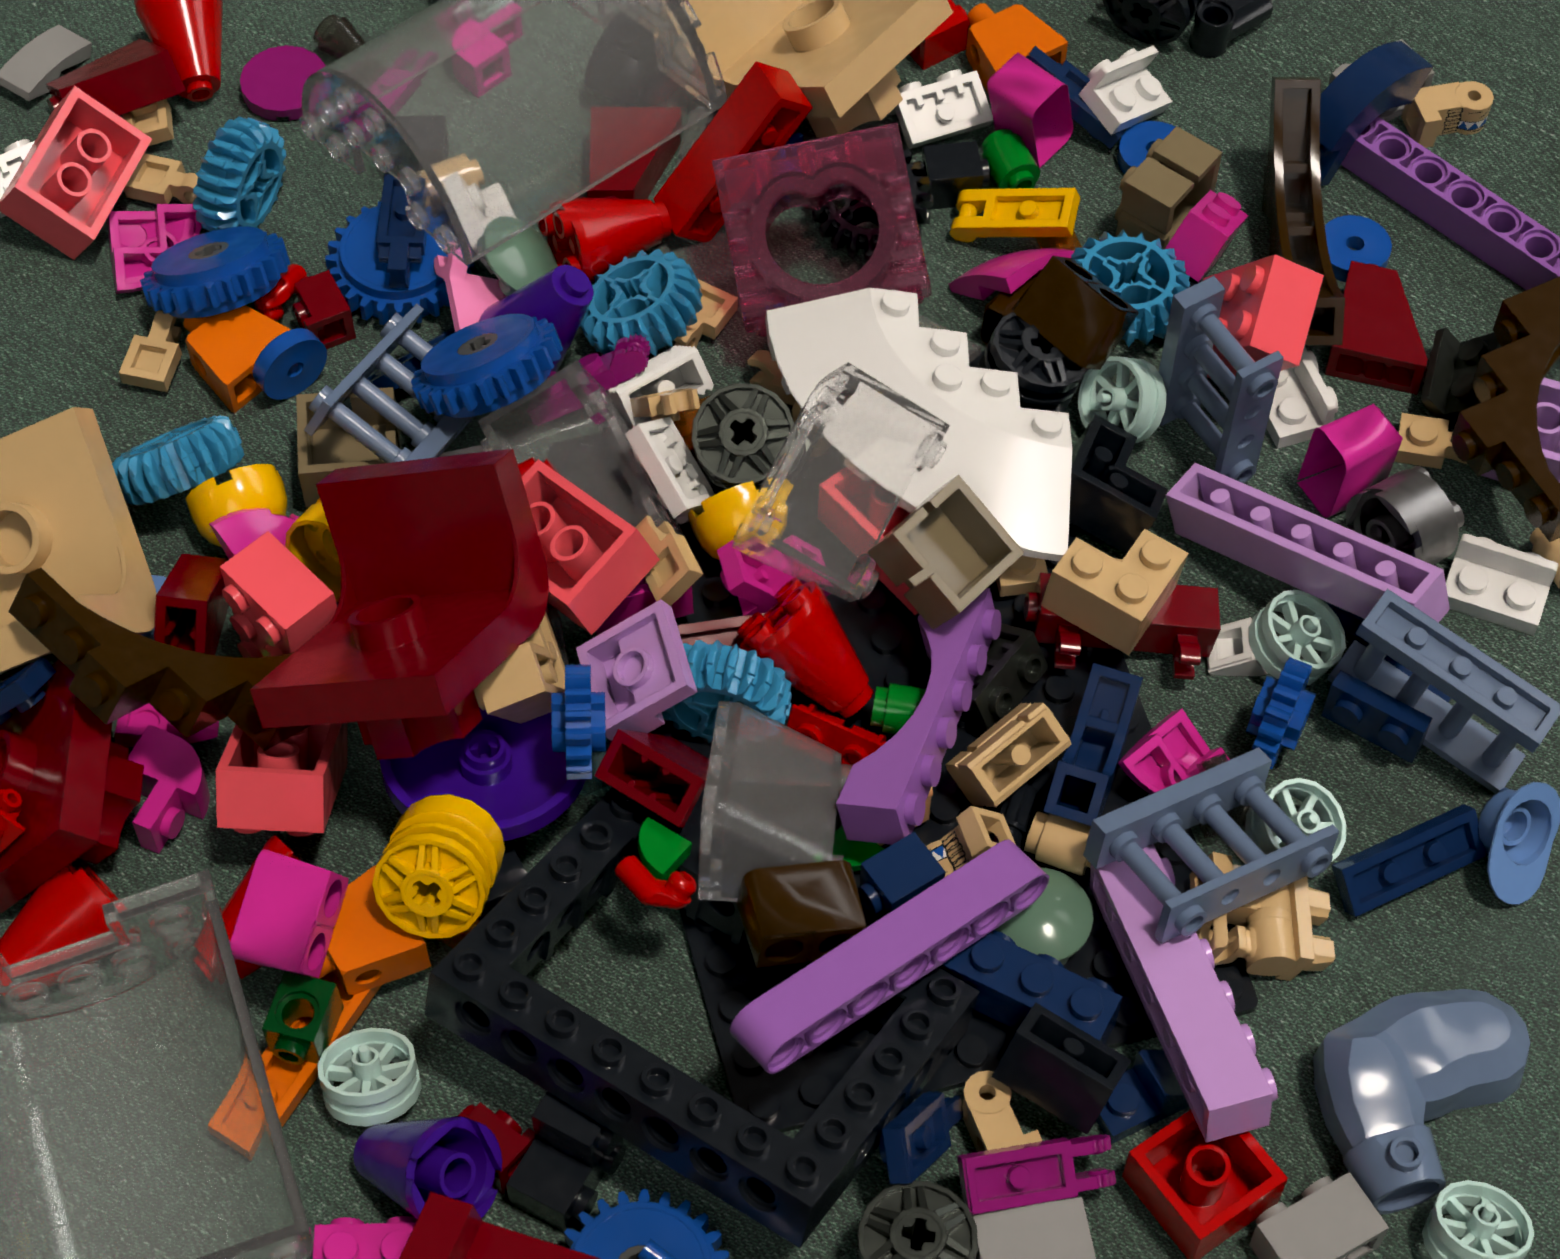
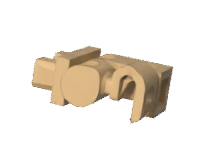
M1212 852L1208 856L1224 874L1241 867V865L1233 864L1232 856ZM1194 872L1189 874L1190 889L1203 884ZM1307 876L1205 923L1196 931L1199 940L1205 938L1209 942L1215 966L1231 963L1238 957H1241L1246 961L1247 973L1253 975L1275 976L1279 980L1291 981L1301 971H1323L1335 959L1334 941L1329 937L1313 935L1312 925L1320 926L1328 919L1331 910L1329 893L1308 887ZM1227 923L1236 925L1228 932Z

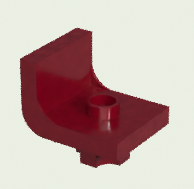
M513 449L335 469L316 484V488L340 562L341 594L338 607L331 621L322 630L253 686L250 692L262 728L357 722L364 745H373L378 760L412 758L434 744L464 738L483 720L474 689L518 648V645H521L537 630L544 618L549 593L545 556Z
M60 660L52 665L56 673L41 687L46 695L21 714L15 707L10 711L13 715L0 726V789H14L20 794L22 798L21 812L15 821L26 828L17 839L0 853V914L76 858L98 864L118 849L123 825L132 809L141 800L144 765L128 760V747L110 741L112 722L105 725L68 690L75 674Z

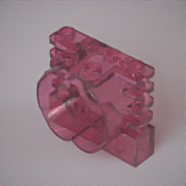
M898 122L712 160L743 324L747 333H755L761 337L767 336L765 323L767 310L865 288L917 293L918 305L924 301L923 298L931 296V284L911 194ZM850 197L862 201L875 210L879 221V237L876 248L868 262L858 272L842 281L830 284H811L800 281L784 272L769 252L766 232L775 218L789 208L805 206L820 210L822 206L833 199Z

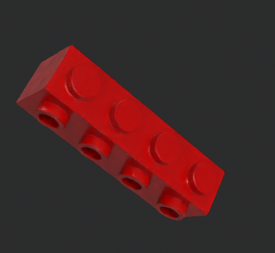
M756 61L653 198L654 202L661 201L666 206L670 215L672 230L676 236L709 244L811 111L812 105L789 71Z

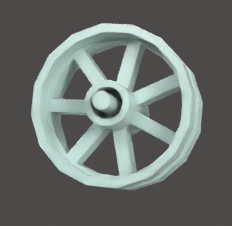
M1109 356L1100 370L1088 369L1083 377L1078 395V409L1081 422L1086 428L1096 414L1116 426L1119 425L1121 420L1124 430L1137 437L1135 443L1149 438L1159 427L1165 413L1167 394L1162 376L1154 365L1144 359ZM1131 370V372L1135 376V379L1129 384ZM1117 373L1115 384L1112 380V377Z
M1301 590L1283 591L1274 597L1266 607L1253 617L1249 626V644L1255 659L1267 673L1276 679H1279L1285 663L1290 657L1312 665V671L1307 684L1311 685L1341 660L1346 648L1345 632L1338 616L1327 603ZM1274 612L1283 613L1284 619L1276 615ZM1315 650L1321 651V658Z
M1303 778L1284 780L1275 787L1265 791L1272 800L1276 795L1280 808L1306 836L1333 824L1340 832L1332 852V861L1340 855L1346 842L1347 824L1341 806L1330 791L1315 781ZM1291 796L1303 802L1298 812ZM1250 807L1246 814L1245 833L1265 855L1286 846Z
M367 1028L352 1031L330 1044L323 1051L317 1064L326 1109L335 1119L348 1125L368 1127L387 1123L405 1114L416 1103L422 1089L413 1044L405 1035L391 1029ZM336 1081L344 1082L337 1087L333 1086Z
M1470 1180L1451 1183L1439 1192L1422 1231L1425 1249L1432 1259H1523L1526 1257L1535 1235L1531 1218L1518 1201L1507 1192L1488 1183ZM1449 1213L1455 1220L1443 1218V1214Z

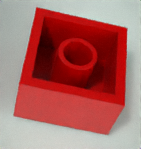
M1191 1109L1129 1151L1122 1178L1187 1259H1200L1255 1220L1265 1210L1277 1204L1288 1180V1177L1249 1131L1206 1143Z

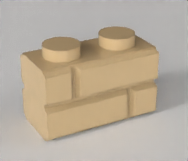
M1020 703L967 747V752H960L945 766L973 806L983 807L985 805L986 807H996L1072 745L1053 713L1044 703Z

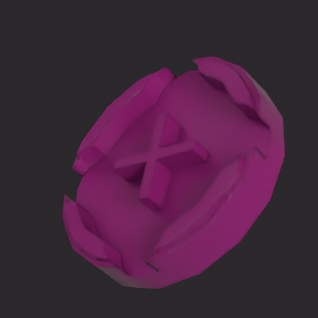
M285 45L268 48L254 55L243 67L240 76L244 103L254 114L266 120L278 121L277 117L287 116L289 121L301 119L315 112L324 103L328 94L327 87L329 81L325 64L317 54L303 47Z

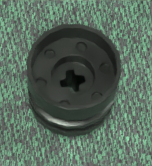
M735 383L717 389L702 402L693 419L692 443L697 463L710 486L715 491L721 492L750 481L754 482L756 490L769 488L766 478L777 479L780 485L786 482L795 464V425L789 408L775 392L758 384ZM751 429L754 442L751 444L744 440L739 445H736L734 432L739 431L744 434Z
M913 1181L909 1184H896L883 1189L867 1205L858 1226L856 1259H976L978 1251L977 1225L968 1206L950 1189L930 1181ZM913 1238L924 1240L921 1251L910 1249Z

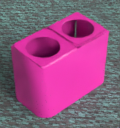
M1017 52L987 82L995 131L1009 129L1014 134L1019 135L1038 167L1041 168L1070 139L1073 133L1068 86Z
M1375 404L1320 426L1313 431L1297 480L1324 470L1327 471L1297 482V484L1322 516L1326 518L1346 510L1353 496L1388 478L1403 438Z
M267 849L262 850L255 861L229 945L230 957L252 964L319 978L332 938L333 928L337 922L348 887L349 878Z

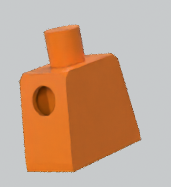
M980 3L968 13L971 27L968 29L966 56L973 70H977L981 83L987 93L988 80L1017 52L1025 57L1034 46H1037L1051 59L1060 64H1063L1066 60L1068 41L1023 5L1014 4L995 14L986 3Z
M246 305L213 316L184 318L183 321L184 328L190 332L185 341L194 369L234 414L263 391L253 378L254 364L261 351L274 338L291 330Z
M376 865L348 884L337 922L333 928L332 938L319 978H317L320 979L334 971L348 995L364 992L431 967L424 939L421 936L407 933L387 918L377 904L372 885Z

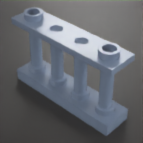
M1212 276L1173 295L1159 368L1167 394L1165 413L1160 425L1163 426L1177 418L1185 419L1216 456L1217 460L1214 471L1241 483H1246L1256 472L1284 357L1279 351H1276L1256 362L1252 359L1219 319L1225 288L1215 276ZM1213 345L1218 348L1237 371L1236 376L1215 353ZM1207 374L1229 399V405L1206 379ZM1201 403L1223 429V433L1219 431L1200 408Z
M416 304L404 317L395 313L379 334L383 339L334 390L326 385L318 393L309 406V409L315 414L304 429L305 432L312 436L328 419H331L386 463L435 458L442 455L475 416L453 418L443 414L437 415L433 411L432 413L435 414L433 420L438 424L434 426L429 421L423 424L367 380L370 374L375 369H378L417 400L411 384V380L415 378L414 373L392 357L390 353L400 345L422 362L424 356L433 348L411 330L424 310L421 306ZM354 393L412 439L410 444L415 448L412 452L406 447L402 450L343 403Z
M1388 588L1355 633L1367 641L1369 645L1365 647L1354 640L1327 678V680L1333 682L1339 671L1342 670L1433 718L1423 745L1495 794L1506 786L1526 756L1516 749L1515 746L1520 744L1533 753L1560 715V704ZM1386 655L1413 672L1411 676H1408L1384 660ZM1431 684L1456 701L1454 706L1427 689L1428 686ZM1472 715H1477L1499 730L1498 735L1471 718Z
M1259 747L1092 820L1083 855L1095 869L1114 861H1124L1163 905L1154 936L1161 944L1181 934L1189 936L1198 931L1205 923L1306 876L1310 878L1316 877L1325 871L1332 862V852L1340 831L1333 824L1308 836L1301 831L1265 792V782L1272 760ZM1240 805H1249L1286 846L1265 855L1226 811ZM1199 823L1209 824L1245 865L1224 874L1185 830ZM1157 842H1166L1203 884L1181 893L1143 851V848Z

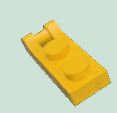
M1076 188L965 189L958 194L956 208L959 210L958 217L952 220L950 236L960 242H972L979 237H1072L1080 196ZM984 210L983 216H977Z

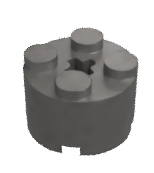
M1414 466L1411 469L1399 471L1356 494L1349 501L1345 514L1346 526L1353 522L1355 532L1432 565L1453 553L1458 543V528L1462 527L1465 521L1460 506L1448 499L1440 486L1432 480L1429 472L1421 466Z

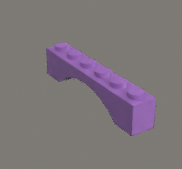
M986 588L961 613L934 630L919 614L917 618L927 656L931 661V674L928 685L914 714L897 734L875 752L852 766L836 802L847 840L892 845L913 833L915 825H921L925 815L927 796L931 787H936L940 780L941 763L947 749H951L955 744L957 724L962 712H967L970 708L974 679L976 676L984 673L992 640H997L1000 635L1001 613L994 608L990 588Z

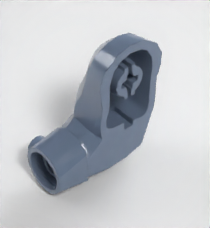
M1456 989L1414 992L1394 996L1378 1004L1360 1017L1329 1032L1314 1054V1084L1325 1125L1343 1156V1165L1347 1172L1351 1173L1379 1214L1387 1215L1417 1206L1437 1195L1446 1186L1431 1128L1424 1125L1425 1121L1437 1119L1457 1109L1502 1102L1519 1089L1530 1048L1527 1027L1512 1006L1484 991Z

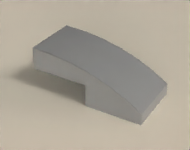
M57 25L26 44L0 69V85L27 101L49 92L46 84L59 78L61 71L91 58L92 42L61 25Z

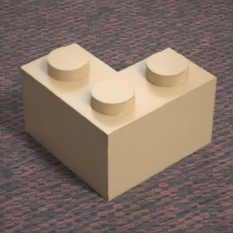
M1145 528L1121 562L1076 537L1052 570L1041 606L1123 653L1130 655L1175 589L1189 553Z
M545 612L544 618L537 630L521 645H518V648L474 689L479 707L483 711L486 710L487 714L522 724L551 712V693H565V665L547 612Z

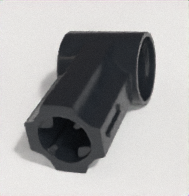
M1203 0L1198 4L1189 39L1190 47L1200 56L1207 58L1221 56L1226 52L1230 40L1269 19L1272 15L1273 5L1270 0Z

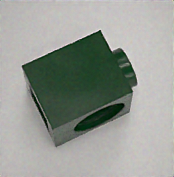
M284 971L262 1027L270 1052H273L277 1058L287 1063L299 1065L303 1064L304 1061L318 1064L323 1051L331 1042L344 1007L336 983ZM298 1018H313L312 1021L305 1027H290V1025Z

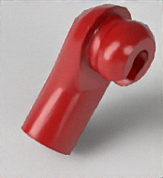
M291 264L288 266L287 272L280 273L281 278L277 285L266 295L254 301L255 310L275 321L283 317L284 309L281 304L285 303L295 293L294 283L307 277L305 269L298 264Z
M634 855L624 858L615 869L616 876L644 905L679 910L691 903L690 896L697 889L695 879L685 871L672 872L668 881L655 878Z

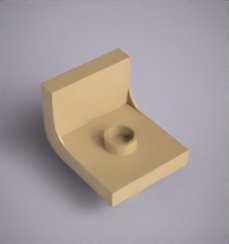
M643 0L684 79L705 103L719 111L756 61L789 71L813 108L806 117L817 138H841L861 124L870 121H881L903 100L897 88L901 79L895 66L953 13L948 0Z
M72 407L0 438V674L51 654L36 637L8 612L26 574L39 568L48 573L78 603L103 618L140 635L151 631L155 627L156 588L93 409Z

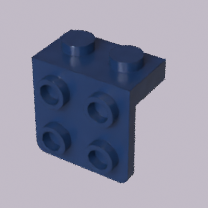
M1388 655L1384 658V660L1408 676H1411L1413 673ZM1342 670L1339 671L1331 684L1321 716L1410 763H1413L1421 750L1433 719ZM1431 684L1428 686L1427 689L1448 703L1450 702L1451 698Z

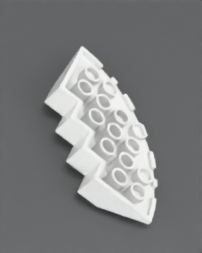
M865 288L766 311L765 323L768 347L772 361L777 362L781 371V384L786 395H793L801 408L799 416L819 441L826 439L846 459L844 466L863 482L874 481L884 490L896 496L894 504L909 513L936 490L957 475H960L1024 551L1023 556L1060 561L1068 550L1072 469V440L1069 413L1020 407L1017 372L970 367L966 332L919 327L917 293Z

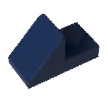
M1141 1050L1136 1053L1133 1068L1124 1072L1096 1121L1103 1133L1110 1136L1111 1144L1189 1107L1164 1050Z

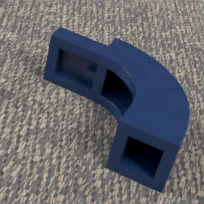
M1404 42L1386 43L1365 53L1344 69L1321 93V186L1330 184L1356 139L1373 120L1393 107L1408 105L1413 102L1433 69L1430 63Z
M1093 663L1070 738L1072 745L1066 749L1062 760L1058 761L1043 812L1090 826L1093 819L1102 815L1119 766L1118 762L1121 759L1128 737L1130 723L1144 680L1143 677Z

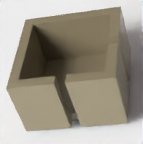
M1177 126L1164 140L1157 139L1150 147L1146 159L1138 167H1130L1121 180L1119 189L1123 193L1121 204L1115 214V220L1118 221L1115 237L1120 234L1122 229H1124L1128 237H1137L1142 232L1146 241L1152 242L1160 238L1161 249H1165L1189 211L1210 190L1215 192L1222 152Z
M393 387L379 388L396 402ZM318 393L296 395L298 476L306 507L315 504L320 498L316 484L335 469L386 463L331 419H328L312 436L304 431L315 414L309 409V406ZM352 393L350 396L352 411L400 448V430Z
M957 475L932 493L867 553L896 587L904 582L910 588L904 596L934 630L961 613L1024 554V551L960 475Z

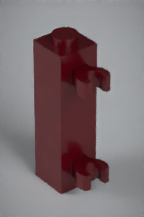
M1040 573L1034 592L1026 593L1023 615L1025 622H1032V631L1038 643L1055 644L1054 668L1074 670L1075 655H1080L1081 646L1116 649L1042 607L1041 603L1051 573ZM1176 585L1132 651L1173 654V678L1194 680V665H1200L1201 657L1210 656L1221 630L1218 588Z

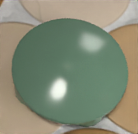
M498 216L492 218L485 224L482 233L474 242L476 252L486 260L492 272L499 279V287L506 296L558 267L554 253L546 240L529 224L514 217Z
M1040 867L1049 876V882L1044 892L1028 908L994 929V931L1006 934L1017 946L1031 953L1052 956L1064 965L1086 943L1092 930L1093 910L1086 892L1075 880L1057 870Z

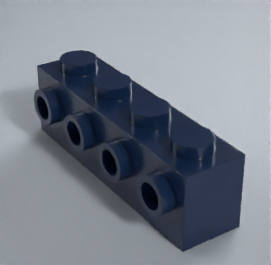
M994 930L939 966V968L980 991L974 1010L1015 1030H1018L1036 1002L1106 1044L1116 1024L1123 997L1115 993L1104 981L1092 977H1081L1065 969L1064 965L1054 957L1046 954L1036 955L1017 946L1006 934Z

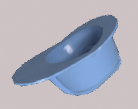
M1532 782L1520 787L1518 790L1502 788L1486 802L1480 812L1478 820L1479 838L1488 854L1487 872L1489 884L1495 896L1506 904H1521L1530 899L1538 890L1545 875L1552 844L1559 828L1560 798L1554 788L1542 782Z

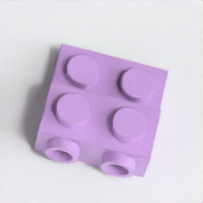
M661 599L576 648L580 665L591 664V692H605L606 739L611 741L618 729L649 733L665 724L662 715L663 711L697 693L672 607Z

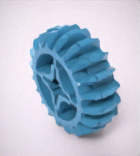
M238 116L235 120L229 119L224 124V128L219 127L216 131L214 141L208 142V150L205 157H201V168L196 173L198 176L197 185L193 188V193L196 194L193 209L197 211L196 221L201 223L203 229L214 231L239 226L257 228L259 224L264 222L268 213L271 212L274 202L278 200L277 194L279 188L283 185L281 182L282 174L286 170V166L283 164L286 157V150L283 149L284 140L279 136L277 129L259 120Z
M1122 229L1117 237H1112L1104 231L1099 241L1088 237L1083 248L1076 247L1075 252L1071 255V259L1079 263L1139 312L1122 337L1128 348L1134 342V339H1139L1146 345L1153 339V335L1164 339L1173 295L1190 287V276L1185 274V261L1176 260L1174 248L1162 250L1160 238L1149 242L1144 239L1142 232L1137 237H1128L1124 229Z
M656 249L647 255L641 250L636 257L630 259L624 255L622 262L615 266L609 264L608 271L594 276L595 284L592 285L594 291L593 299L580 327L589 344L594 346L597 352L603 353V355L614 351L617 340L624 337L629 338L630 335L633 336L636 333V335L641 334L642 337H646V340L649 341V346H651L650 353L656 356L658 349L664 346L673 347L672 341L676 337L687 336L686 326L694 325L697 322L696 313L703 308L700 301L703 294L700 290L701 285L691 266L686 264L683 258H678L674 252L663 254L660 249Z
M214 415L193 423L190 422L187 425L144 441V443L131 448L130 451L122 453L120 457L115 459L112 465L127 504L143 505L160 499H166L192 487H197L202 482L235 467L245 454L241 446L242 440L236 427H233L229 417Z
M696 640L693 646L684 643L683 646L697 693L663 711V718L673 721L675 729L689 731L690 737L700 736L706 738L709 743L712 741L723 742L727 747L731 743H738L743 747H748L751 741L757 744H764L767 738L777 737L779 730L784 728L785 720L789 718L792 705L790 703L792 683L785 678V671L779 667H774L772 659L758 657L756 650L746 651L740 649L737 643L734 646L723 645L719 640H716L714 644H706L702 640Z

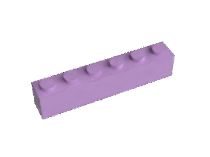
M1194 463L1166 494L1176 534L1364 619L1387 588L1438 623L1450 610L1443 569L1200 464Z
M1154 844L1143 848V851L1175 885L1174 872L1169 860L1166 857L1160 858ZM1114 861L1098 869H1095L1091 864L1090 889L1205 1142L1269 1126L1272 1101H1276L1278 1098L1276 1083L1271 1071L1268 1068L1261 1069L1255 1056V1040L1251 1029L1246 1023L1240 1025L1234 1013L1235 1001L1229 984L1225 980L1219 981L1214 971V956L1209 942L1205 938L1199 940L1195 932L1189 936L1181 934L1161 944L1154 937L1163 909L1161 902L1124 861Z

